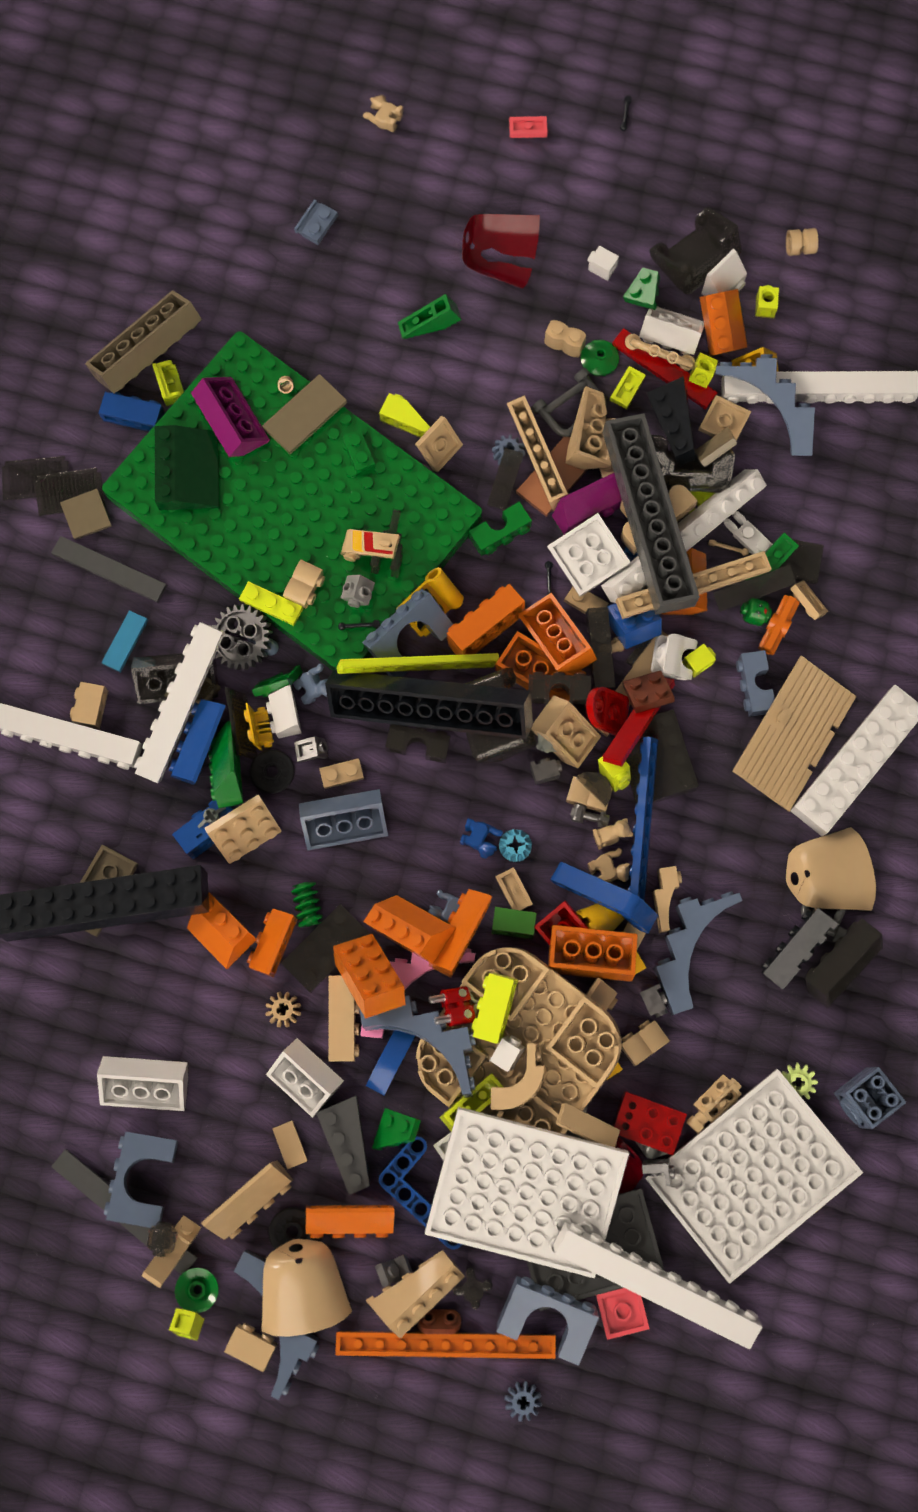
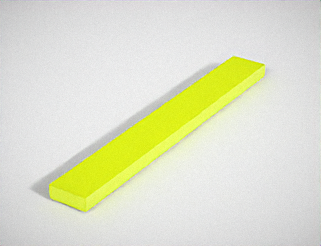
M499 653L341 659L337 665V673L493 668L499 660Z

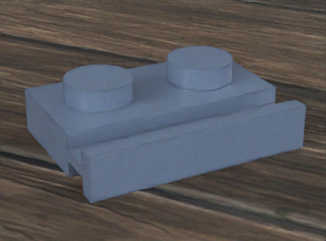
M314 199L295 226V233H299L302 237L319 245L338 217V212L322 203H318Z

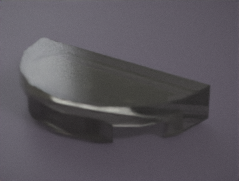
M653 638L638 644L627 658L626 663L633 667Z
M584 772L576 777L605 807L611 799L612 791L611 785L605 776L598 772Z

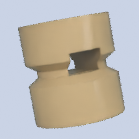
M816 228L804 229L803 232L799 229L787 231L786 251L788 256L800 255L801 252L805 255L817 253L818 232Z

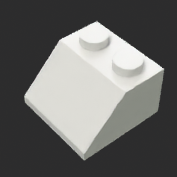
M734 249L707 274L702 290L704 296L734 289L740 291L746 284L747 272Z
M285 686L268 695L269 702H266L268 714H272L273 721H270L272 734L276 733L278 739L302 734L291 686Z

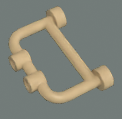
M629 334L625 339V345L630 350L638 348L648 352L653 357L659 356L664 358L671 364L677 363L686 371L694 367L695 360L691 355L685 354L680 356L674 351L669 352L661 349L656 344L651 345L641 341L640 337L636 334Z

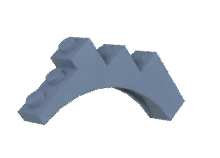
M761 354L760 358L756 359V366H752L751 362H741L740 366H732V362H720V366H716V375L729 376L746 381L771 399L780 411L787 426L791 456H812L815 407H810L809 403H798V407H795L796 383H791V379H779V383H776L777 358H772V354Z
M733 891L722 894V899L714 901L713 898L701 902L702 906H700L698 898L692 900L691 897L680 900V904L675 907L683 930L680 927L668 931L669 935L664 937L673 961L666 958L658 961V966L654 967L659 984L662 987V992H664L668 1001L667 1006L671 1016L694 1008L689 992L688 973L690 958L695 944L704 928L715 916L742 901L740 893L733 894Z
M405 996L406 1005L366 1019L360 1010L362 1027L365 1031L379 1029L398 1030L415 1035L430 1043L451 1064L458 1078L464 1098L473 1096L472 1090H476L474 1077L469 1076L468 1069L472 1068L470 1056L465 1055V1053L474 1052L473 1045H476V1040L473 1037L474 1032L470 1033L468 1027L444 1032L443 1030L447 1029L446 1023L436 1025L434 1021L435 1017L441 1016L440 1013L436 1011L415 1016V1014H418L416 1001H412L410 996Z
M246 1249L234 1272L246 1279L263 1297V1272L266 1259ZM310 1333L289 1337L279 1336L280 1366L271 1397L279 1400L281 1395L286 1396L292 1384L288 1382L292 1373L296 1375L302 1362L298 1361L299 1358L307 1362L309 1357H315L320 1347L316 1344L319 1339L318 1337Z

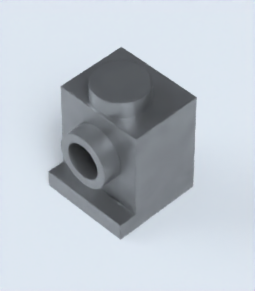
M545 758L538 761V764H535V761L530 762L535 785L559 779L560 772H562L559 760Z
M660 984L640 992L650 1016L655 1014L657 1018L668 1013L665 1004H668L664 992L659 993L658 991L659 988H662Z

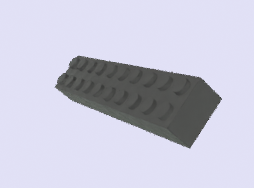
M645 413L607 420L602 433L655 615L695 607L700 598Z

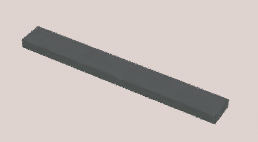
M65 1149L51 1167L104 1210L106 1202H110L112 1193H109L110 1184L69 1150ZM120 1223L156 1254L170 1235L162 1227L155 1229ZM187 1249L174 1269L182 1275L191 1268L198 1257Z

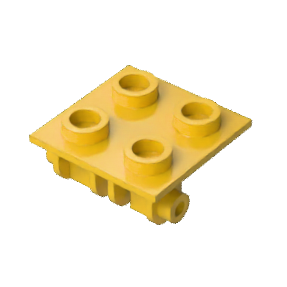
M245 703L247 710H244L245 721L249 722L250 730H247L249 741L253 742V745L260 751H263V745L265 748L272 747L274 740L272 732H270L271 728H262L270 725V722H267L270 721L268 711L265 707L257 708L258 711L255 712L248 703Z

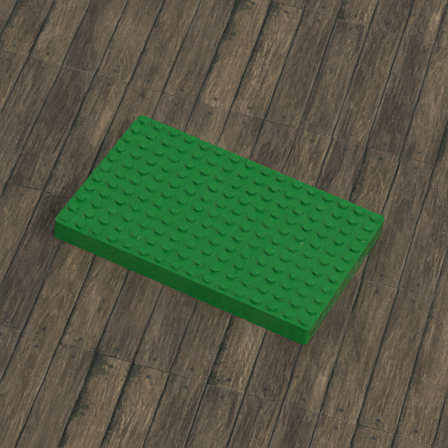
M239 331L231 337L155 426L177 425L213 431L191 394L202 378L232 377L261 426L307 386L310 381L246 334ZM282 376H289L293 380L294 387L290 393L285 394L278 389V380ZM344 406L291 455L266 431L265 433L270 441L244 456L229 457L218 439L219 508L158 509L155 503V426L102 486V490L109 501L238 599L248 581L283 597L286 586L300 560L323 569L325 580L322 586L317 587L315 590L316 598L313 604L308 605L306 609L303 608L294 626L262 611L261 615L266 616V620L332 671L337 670V665L341 659L370 658L372 654L362 642L369 633L376 630L373 627L339 630V623H373L374 620H378L381 626V623L385 619L390 618L396 612V608L425 581L426 575L431 570L438 567L444 568L469 537V530L478 526L482 518L481 507ZM361 429L375 462V467L356 473L342 436ZM354 529L398 534L400 538L394 559L361 555L360 559L355 562L345 560L344 556L341 555V550L347 530ZM348 575H362L375 582L369 605L355 608L349 606L347 601L341 599L343 586Z

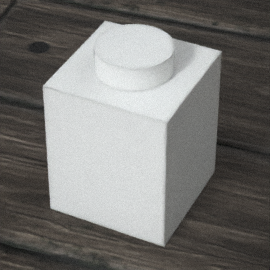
M599 245L597 250L592 251L588 257V270L608 281L618 265L619 256Z
M506 1036L501 1039L490 1061L506 1072L514 1069L526 1047L515 1036Z

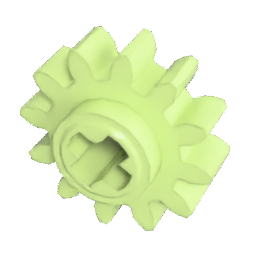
M798 1062L795 1069L787 1065L789 1072L782 1071V1075L801 1098L805 1095L807 1099H810L808 1092L816 1093V1089L812 1085L818 1084L817 1079L811 1078L815 1075V1071L808 1073V1065L806 1064L802 1069ZM797 1077H800L801 1081H805V1083H801L800 1087H797L796 1083L793 1084Z

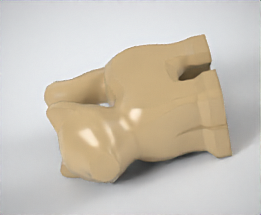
M384 95L371 97V108L378 110L375 116L370 112H365L363 117L369 119L377 127L388 129L394 133L397 128L396 120L400 122L403 116V106H395L387 102Z
M627 818L618 820L614 825L593 829V836L598 850L617 843L619 838L633 836Z
M618 848L616 851L607 852L587 864L592 875L598 870L601 875L597 878L606 882H612L616 879L623 882L629 880L630 864H621L615 868L612 858L619 857L622 854L621 848Z

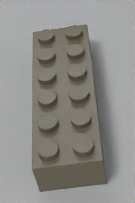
M172 290L87 361L85 365L99 383L115 394L123 389L124 385L131 379L137 377L139 372L145 367L150 366L158 356L165 353L171 345L181 340L184 334L195 328L202 319L189 300Z

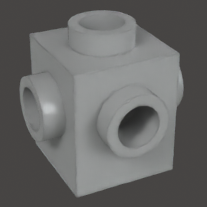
M348 575L343 586L341 599L347 601L349 606L355 608L369 605L375 582L362 575Z

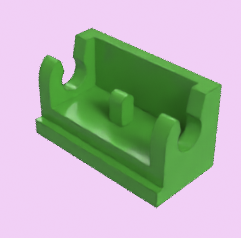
M495 907L491 934L533 939L537 913Z

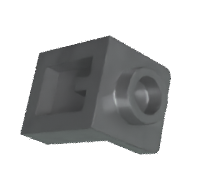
M314 736L294 742L297 762L302 763L316 758H328V745L324 738Z
M670 1159L643 1161V1174L655 1177L665 1173L666 1185H671L672 1179H675V1167L670 1165Z
M401 1255L375 1266L382 1287L402 1281L401 1277L408 1272L409 1274L413 1273L406 1255Z

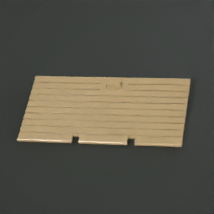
M800 656L732 772L790 812L812 774V771L807 768L809 765L817 766L835 735L830 730L831 727L839 728L856 696L806 658Z

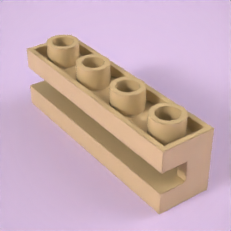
M341 975L329 976V1062H355V1057H359V1044H355V1036H359V1023H355V1014H359V1006Z

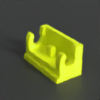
M172 360L157 364L153 363L152 366L166 407L173 405L184 392L176 365L172 364Z

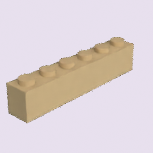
M524 395L507 403L554 512L560 498L567 496L568 493Z

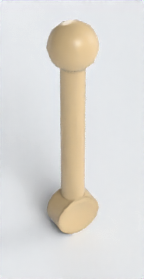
M709 540L708 545L713 547L717 546L739 552L743 556L749 554L747 548L740 549L718 543L715 540Z

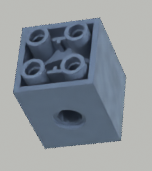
M879 1067L863 1069L833 1093L839 1100V1104L846 1115L859 1128L865 1129L875 1128L906 1103Z

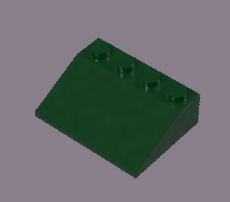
M177 425L155 426V503L159 510L219 508L218 438L214 431Z

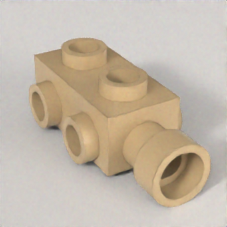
M722 1075L693 1104L699 1112L695 1116H691L686 1123L699 1134L704 1129L703 1126L707 1121L712 1123L738 1101V1098L742 1095L739 1091L741 1085L734 1078L728 1079L725 1075Z

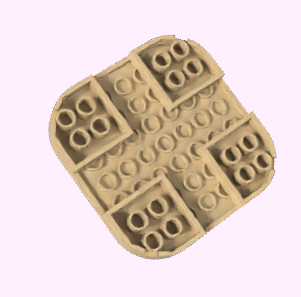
M513 947L492 950L475 962L462 980L460 987L466 986L474 999L479 1000L484 995L483 982L485 977L489 976V973H498L518 979L504 1037L515 1036L522 1041L521 1044L526 1048L514 1069L506 1072L490 1061L499 1044L475 1037L476 1045H473L474 1052L465 1053V1055L470 1056L472 1068L468 1069L469 1076L474 1077L475 1086L491 1073L503 1087L516 1085L522 1080L526 1072L527 1043L538 1044V1049H542V1061L538 1062V1066H546V1075L539 1092L528 1103L510 1110H491L490 1103L480 1113L566 1135L568 1130L556 1125L563 1103H567L584 1111L619 1061L622 1046L619 1028L613 1017L603 1007L555 970L549 968L547 964L532 953ZM470 1000V1005L474 1007L476 1003ZM445 1008L440 1013L441 1016H444ZM477 1009V1012H476V1014H475V1018H478V1014H479V1010H478V1009ZM473 1023L456 1025L451 1027L447 1025V1029L443 1031L445 1032L449 1030L468 1027L471 1033L474 1032L472 1031ZM421 1039L416 1052L419 1077L424 1086L446 1106L452 1107L463 1097L458 1078L451 1064L442 1053L430 1043Z

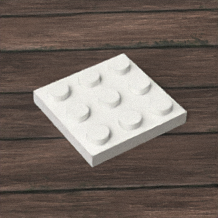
M598 513L547 546L580 597L631 564Z

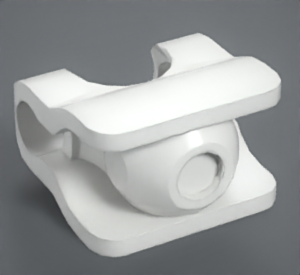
M678 634L657 636L651 672L661 670L664 677L677 680H692L693 671L683 665L682 654L684 651L697 649L698 641Z

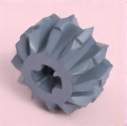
M511 434L508 436V439L502 435L501 441H495V446L492 447L493 459L498 460L499 466L504 463L506 469L509 467V464L515 468L516 462L522 463L525 451L523 450L524 443H519V437L513 440Z
M517 1381L515 1382L516 1390L512 1387L508 1388L511 1395H505L504 1399L510 1403L506 1404L505 1408L506 1410L513 1409L510 1413L512 1418L518 1413V1421L521 1422L523 1420V1415H526L527 1420L530 1421V1412L537 1416L538 1411L535 1407L542 1406V1403L537 1400L541 1397L540 1392L534 1393L536 1390L534 1384L528 1389V1381H524L523 1387L520 1388V1384ZM521 1396H525L528 1404L525 1402V1406H521L520 1401H518V1399L521 1400Z

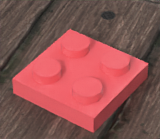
M624 1287L596 1295L607 1340L650 1329L642 1296Z

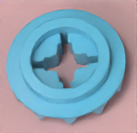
M512 829L502 835L499 842V850L505 859L519 862L529 856L532 842L529 835L523 830ZM514 837L517 843L524 844L518 847L517 854L513 847L508 846L513 843Z

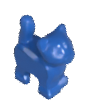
M468 818L465 831L471 830L472 832L470 836L462 834L460 844L468 845L472 849L478 850L480 857L487 859L497 851V847L494 844L485 842L488 833L494 836H502L503 831L497 830L495 827L484 822H476Z

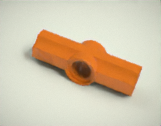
M784 595L776 612L773 613L766 627L767 630L758 646V649L761 651L765 650L767 655L775 654L782 638L785 637L790 628L791 619L800 603L796 598Z

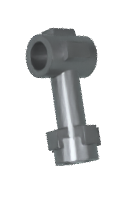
M575 804L574 808L572 807L570 814L571 821L583 823V819L598 823L597 827L600 828L608 826L610 815H607L606 812L601 811L600 815L587 812L586 806Z

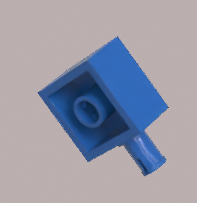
M616 603L607 606V622L625 649L662 635V619L659 614L655 615L654 609L622 619Z

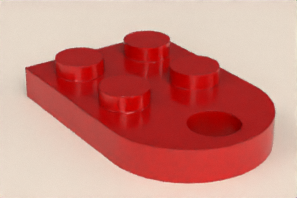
M607 687L593 688L588 694L586 702L590 723L595 728L616 736L628 718V696Z

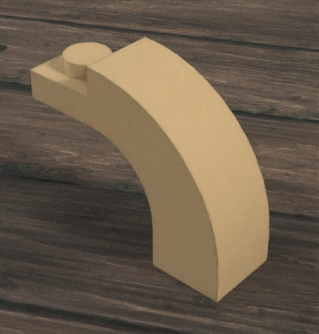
M527 1043V1068L524 1077L519 1083L511 1087H491V1110L518 1108L528 1103L539 1092L545 1079L546 1066H538V1062L542 1061V1049H538V1044Z

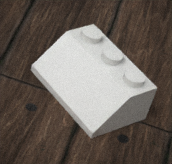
M657 307L655 310H648L639 337L643 338V341L647 343L655 342L661 344L665 349L674 348L684 355H694L704 329V321Z
M298 1038L281 1053L266 1074L312 1118L344 1082Z

